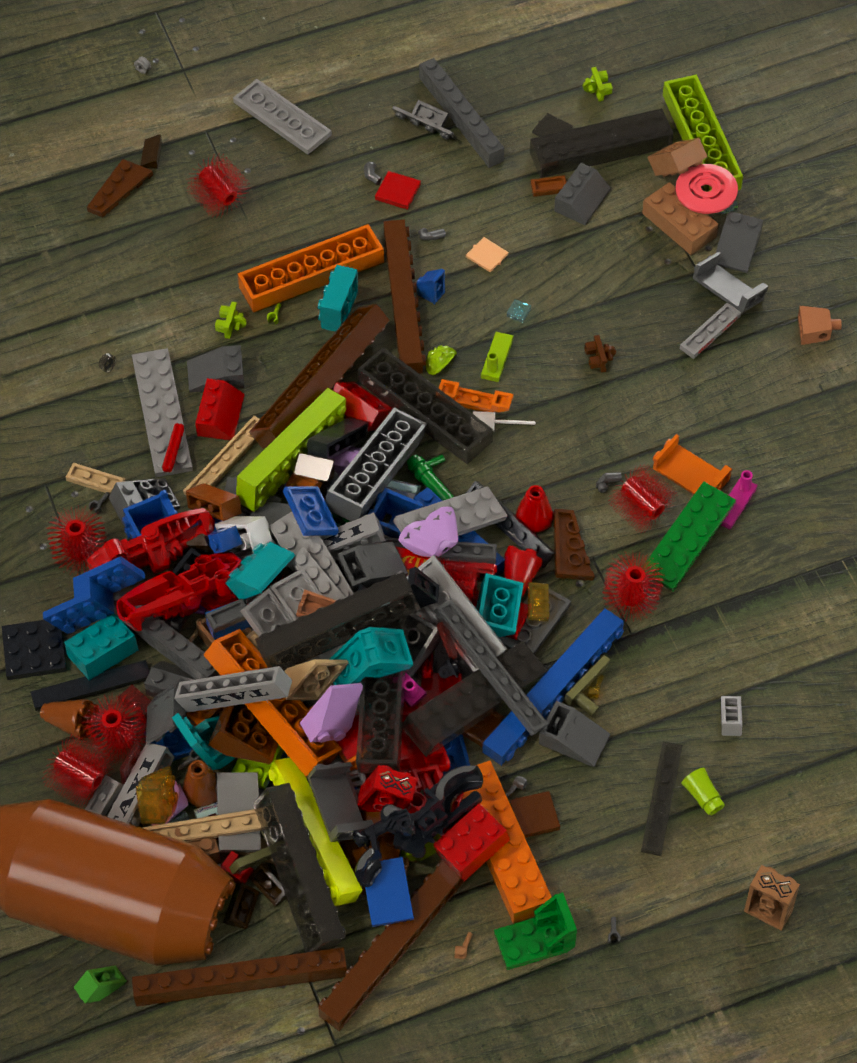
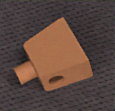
M808 306L799 307L798 324L801 345L828 341L831 338L832 330H841V319H831L830 310Z

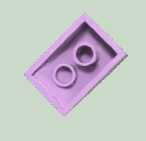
M361 683L330 685L300 722L310 743H323L331 740L340 741L346 736V733L352 727L363 688Z

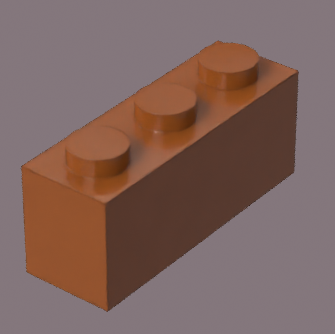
M205 483L186 490L189 509L204 508L213 518L222 521L241 514V501L238 495Z

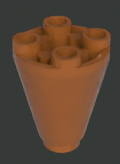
M87 699L49 702L42 705L40 717L70 735L72 734L75 738L81 736L80 739L82 737L85 739L89 733L88 726L86 725L95 722L86 723L84 721L93 719L92 716L94 715L96 717L99 709L97 704Z
M195 760L189 765L182 786L187 801L197 808L217 802V773L200 760Z

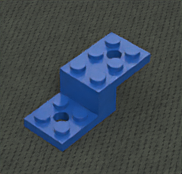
M121 556L74 577V598L44 611L43 619L67 634L73 633L77 629L114 614L113 593L145 579V573Z

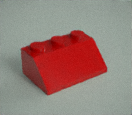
M207 378L195 422L197 436L231 440L236 433L245 394L224 380Z
M338 382L332 390L346 398L345 417L369 422L368 432L377 430L393 410L388 404L355 382Z

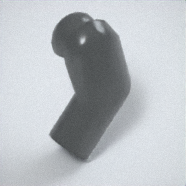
M422 228L418 231L419 238L423 241L436 240L446 236L444 229L428 232L426 228Z

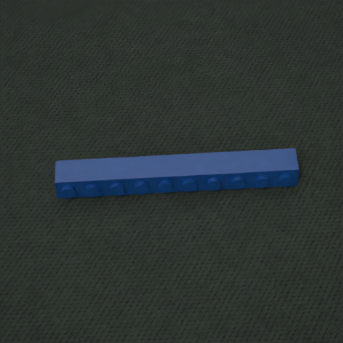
M606 608L527 693L526 696L545 720L548 718L555 702L562 703L565 694L588 672L591 665L594 666L599 661L600 655L603 652L606 653L611 648L612 642L622 636L624 621ZM511 711L483 742L482 753L502 766L505 761L508 762L512 759L514 751L518 747L521 748L526 743L530 733Z

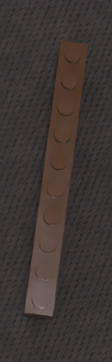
M405 219L383 221L401 375L423 373V366H426V358L421 353V351H424V342L419 337L422 336V326H418L420 311H416L419 304L418 297H414V293H417L416 282H412V279H415V271L410 266L413 265V255L409 254V251H411V240H407V237H410L409 226H405Z
M442 859L438 862L433 874L429 873L424 879L422 887L415 889L410 897L414 920L387 924L384 932L381 935H376L373 939L372 946L360 954L356 965L348 968L345 978L333 986L329 997H324L319 1003V1017L338 1031L343 1028L465 882Z
M344 947L132 977L135 1004L137 1007L343 978L347 971Z

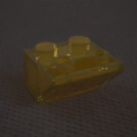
M167 766L141 777L136 788L141 823L165 824L168 817L171 816L174 804H177L178 794L174 790L175 776L172 775L171 767Z

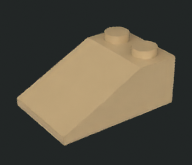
M314 659L287 668L284 672L292 679L288 697L285 699L319 700L347 666L348 661Z

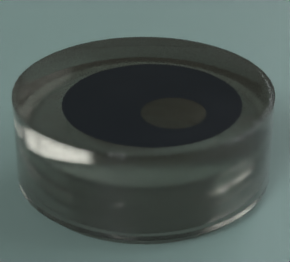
M110 353L104 354L99 360V368L104 372L111 371L116 364V357Z

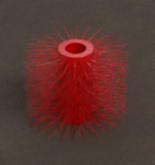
M208 157V167H204L202 171L200 170V174L197 173L199 176L196 177L199 178H192L200 180L199 182H192V184L200 185L198 188L195 186L193 191L199 189L197 190L199 192L197 196L201 195L203 197L202 200L207 202L206 205L212 206L210 210L224 205L225 207L227 206L228 211V205L231 206V203L236 202V198H241L237 197L239 196L237 194L242 195L240 192L237 193V190H239L238 187L243 182L239 177L236 178L235 172L231 173L230 168L227 169L229 163L227 165L226 163L223 164V162L220 163L223 166L220 170L218 164L215 163L216 166H213L214 163L212 161V166L211 164L209 166ZM229 173L232 175V177L227 178L226 174Z
M644 469L638 472V479L634 475V477L632 476L624 482L623 485H615L622 486L617 494L620 497L617 502H620L619 505H621L619 509L622 507L624 509L622 513L624 511L625 513L628 512L626 516L630 511L632 515L630 519L633 517L632 520L638 523L637 526L639 524L642 526L641 524L647 520L650 523L654 520L656 523V518L663 515L662 512L666 507L664 504L669 503L667 502L668 498L666 499L665 497L670 494V492L667 493L670 489L661 491V483H656L658 479L656 481L655 479L651 480L648 477L650 473L647 475Z
M75 508V520L74 516L72 520L71 515H69L70 520L65 519L68 522L67 524L63 520L61 521L65 524L60 525L62 528H53V526L47 528L61 530L59 532L53 531L61 535L49 537L48 540L60 538L57 542L56 540L54 542L51 541L49 545L62 543L59 546L54 545L50 547L51 550L63 548L60 551H52L53 553L51 554L53 555L58 552L63 553L60 556L52 557L53 559H59L61 556L66 555L64 559L56 562L57 564L71 557L67 562L72 559L70 565L72 566L73 564L76 567V563L78 566L79 561L81 570V561L83 564V560H85L87 568L88 563L86 560L92 555L90 550L96 552L94 549L101 548L96 546L98 544H105L107 540L102 543L95 542L100 539L101 541L106 539L103 534L106 533L105 531L93 533L98 530L93 527L103 523L97 522L95 525H90L93 521L97 520L95 518L86 525L89 519L84 522L81 519L83 516L80 514L79 518ZM98 534L104 535V537L101 536L100 538H95V536Z
M634 556L632 563L629 565L626 563L627 560H623L628 569L623 566L624 570L620 566L617 567L623 572H618L615 569L612 570V567L611 569L609 567L610 572L608 575L611 578L609 576L608 579L605 577L607 584L604 583V587L608 591L611 590L613 592L614 590L615 592L602 591L604 595L608 594L610 596L603 597L605 600L607 598L609 600L616 598V601L620 602L617 604L618 606L622 602L626 605L624 610L627 609V606H630V618L631 611L633 615L634 608L638 607L640 609L642 607L647 610L646 607L641 605L642 603L650 609L652 607L650 605L651 602L653 605L654 603L658 605V602L649 601L648 598L650 599L651 597L656 601L657 598L660 600L658 593L661 594V590L658 588L663 587V584H657V581L652 583L651 581L664 580L661 577L659 579L657 577L655 579L654 577L653 579L651 577L648 579L647 577L660 575V573L657 574L655 572V574L650 575L649 573L652 572V569L651 571L646 570L653 566L651 565L646 568L645 566L650 563L648 562L641 567L643 559H641L639 564L640 567H638V563L636 566V559L634 566H632ZM609 585H611V587L614 585V587L616 586L618 588L612 589L609 587Z
M446 559V571L447 569L449 570V575L453 577V580L474 605L478 585L477 577H475L478 574L474 570V563L472 568L470 561L469 569L473 572L469 573L466 569V562L464 568L462 561L461 568L463 569L461 572L458 568V561L456 567L454 560V565L452 562V566L457 572H453L452 568H450V561L448 566Z
M106 700L107 711L105 708L103 711L98 707L100 713L97 712L96 717L94 715L92 716L93 719L84 722H100L97 725L95 723L86 725L88 726L87 729L92 737L91 741L94 743V747L96 745L95 749L97 750V747L100 746L98 748L99 751L100 748L102 750L106 748L104 746H107L108 754L115 757L114 754L116 753L118 760L120 753V762L122 749L123 766V753H127L126 748L128 747L134 755L131 746L133 744L137 746L141 742L140 740L146 737L144 735L138 736L144 731L134 733V731L136 732L143 727L146 728L147 724L143 715H141V711L139 714V707L138 711L137 706L130 710V712L128 711L129 708L135 705V702L128 706V708L126 705L130 701L126 702L125 705L122 704L123 708H121V704L117 707V703H115L113 709V705L110 708L111 702L109 705V702ZM141 718V721H139L137 724L131 725L133 722ZM143 722L144 726L142 725L141 727L133 729L134 727ZM98 734H103L102 736H99V738L95 739V737Z
M62 740L63 751L59 752L55 759H49L55 760L54 763L49 764L55 768L54 770L51 769L52 775L50 779L54 777L56 780H59L58 785L61 783L60 787L63 785L62 789L66 785L68 787L66 792L69 790L68 794L72 790L71 794L74 792L73 796L79 794L84 796L80 800L82 798L84 800L85 797L87 799L88 796H85L84 793L86 792V795L90 793L91 795L92 791L93 793L94 790L96 792V789L105 777V769L108 767V765L104 768L102 767L105 764L103 762L105 757L99 759L100 755L97 757L98 753L94 757L96 751L92 755L90 751L88 752V749L86 750V747L84 750V746L81 748L82 744L76 746L77 742L75 744L73 742L72 745L70 743V747L67 744V750H65Z

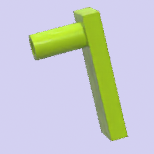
M495 332L481 372L482 379L499 382L513 342V335Z

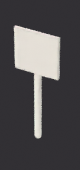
M473 411L472 431L494 432L495 423L535 425L536 422L495 420V412Z

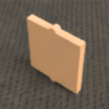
M483 237L476 245H473V248L466 254V258L491 272L497 265H501V261L509 252Z

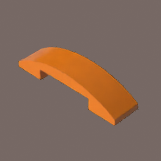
M441 379L437 391V396L447 402L483 412L509 411L513 399V394L496 390L494 394L461 388L458 382Z

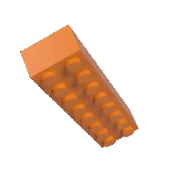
M367 224L237 273L239 288L254 313L329 284L330 273L335 270L336 265L357 269L358 272L382 264L384 263V248L370 225Z
M240 629L214 640L203 654L220 676L272 667ZM279 698L245 704L306 777L313 770L314 766L318 764L329 765L342 751V748L335 740L323 743H310L300 724L309 712L301 700Z
M490 760L475 765L479 767L482 773L483 785L479 789L464 792L462 800L473 791L479 792L482 796L480 804L508 832L510 841L486 863L513 924L534 917V911L549 900L551 894Z

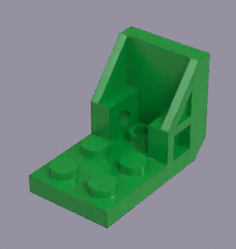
M563 892L555 894L534 911V918L494 929V935L507 970L567 953L576 944L577 928Z

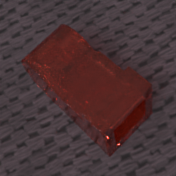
M129 686L119 695V704H121L120 700H124L125 704L130 701V705L135 702L134 706H137V711L139 707V714L141 711L143 718L147 719V706L151 701L135 686Z

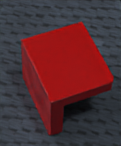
M231 851L220 867L234 879L235 883L238 885L241 883L245 884L254 870L250 867L232 874L229 867L235 860L239 859V855Z

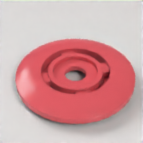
M700 164L695 167H689L688 171L680 174L676 181L675 191L678 200L689 210L702 214H713L729 208L734 203L738 193V185L734 176L725 168L713 164ZM709 185L712 187V190L705 192L701 187Z

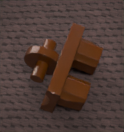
M595 335L594 341L587 342L584 345L586 355H596L588 359L590 369L600 368L601 373L606 372L605 364L607 359L608 361L613 360V356L616 354L615 347L609 346V344L602 345L599 335Z

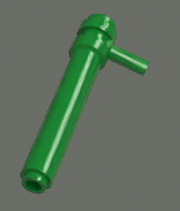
M417 454L410 457L407 461L408 470L415 474L414 476L419 482H422L426 488H430L442 501L454 497L433 472L432 467L445 461L442 454L427 462L422 456Z

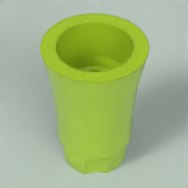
M704 767L693 771L681 782L708 815L716 814L725 806Z

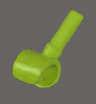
M277 303L274 312L268 313V323L270 319L275 318L274 323L278 324L277 315L281 307L280 303Z

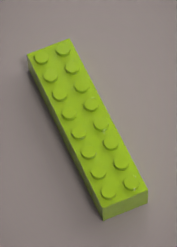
M697 74L665 81L663 98L682 140L700 138L707 154V158L702 160V164H713L725 168L734 176L737 181L738 190H741L743 174ZM709 185L703 186L705 192L712 190V187Z
M327 388L237 476L236 495L239 496L241 505L255 512L259 507L264 506L271 495L276 494L282 484L287 483L295 470L299 453L308 454V438L344 420L346 411L345 397Z

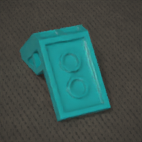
M368 627L359 630L329 659L348 661L347 666L334 680L333 685L359 683L364 677L379 678L410 669L413 666L402 629Z
M179 713L171 717L191 748L212 770L221 769L236 758L226 756L208 745L220 716L205 719L197 726L192 725L187 717L183 719Z

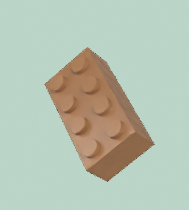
M669 182L644 199L642 214L692 255L717 238L719 224L708 214L697 213L686 208L677 198L676 187Z

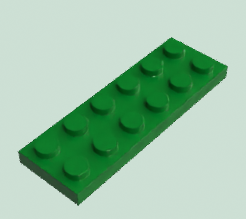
M703 481L648 558L650 563L645 567L647 568L650 564L653 567L646 571H651L652 568L655 570L656 568L657 570L653 573H660V575L649 576V578L653 579L654 577L655 579L657 577L659 579L661 577L664 580L655 581L663 584L664 587L673 592L734 507L736 499Z

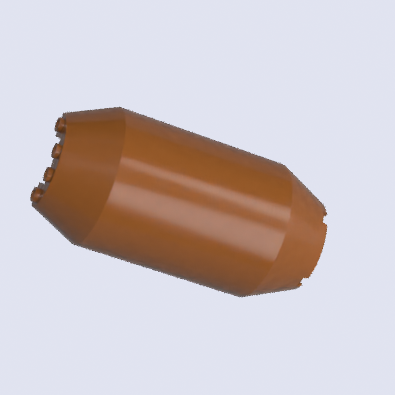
M53 799L0 805V909L9 918L155 966L206 960L207 955L212 953L214 943L210 933L215 930L218 919H216L217 913L223 909L225 899H228V896L233 894L235 883L234 879L199 846Z

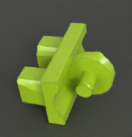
M592 67L593 75L591 78L585 79L582 85L583 90L591 94L595 92L598 101H604L605 95L612 94L611 83L602 84L603 82H608L606 70L598 71L596 67Z
M231 302L230 306L221 305L219 316L226 318V320L217 319L215 323V331L224 333L227 339H230L233 328L239 330V328H244L247 320L243 317L244 315L236 310L237 302Z

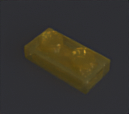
M529 582L528 620L548 622V584Z

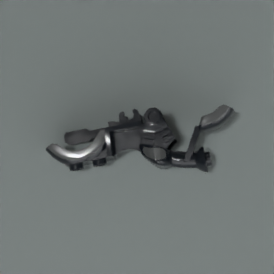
M473 765L455 767L447 772L430 790L428 788L424 790L428 800L419 811L410 813L406 808L402 809L392 804H386L381 809L380 821L365 830L352 832L355 844L359 848L363 847L367 850L360 857L355 868V876L362 887L372 886L376 876L382 870L379 860L382 858L378 836L390 832L395 835L393 841L395 849L410 853L415 858H422L426 854V843H435L434 837L437 834L443 836L445 828L481 803V794L473 791L452 812L453 802L459 795L482 787L483 776L479 767Z

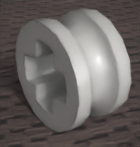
M141 56L134 62L135 68L142 74H145L151 68L150 62L145 57Z

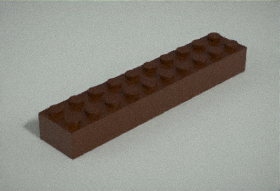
M377 304L355 308L249 431L262 448L270 445L327 388L333 390L332 387L343 379V374L354 366V361L365 353V348L375 341L376 335L386 328L385 325L389 319Z

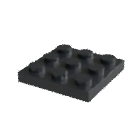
M45 620L2 626L7 680L67 672L62 630Z

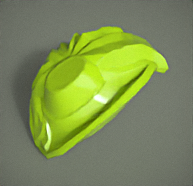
M440 345L437 348L434 347L433 350L428 352L426 359L427 372L430 375H436L450 363L457 352L449 346Z

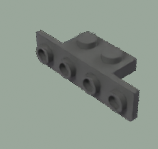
M420 100L417 101L412 113L393 106L392 109L398 118L402 120L407 118L410 120V123L416 126H425L427 131L431 133L436 131L447 140L449 138L456 139L452 131L443 128L449 117L447 112Z

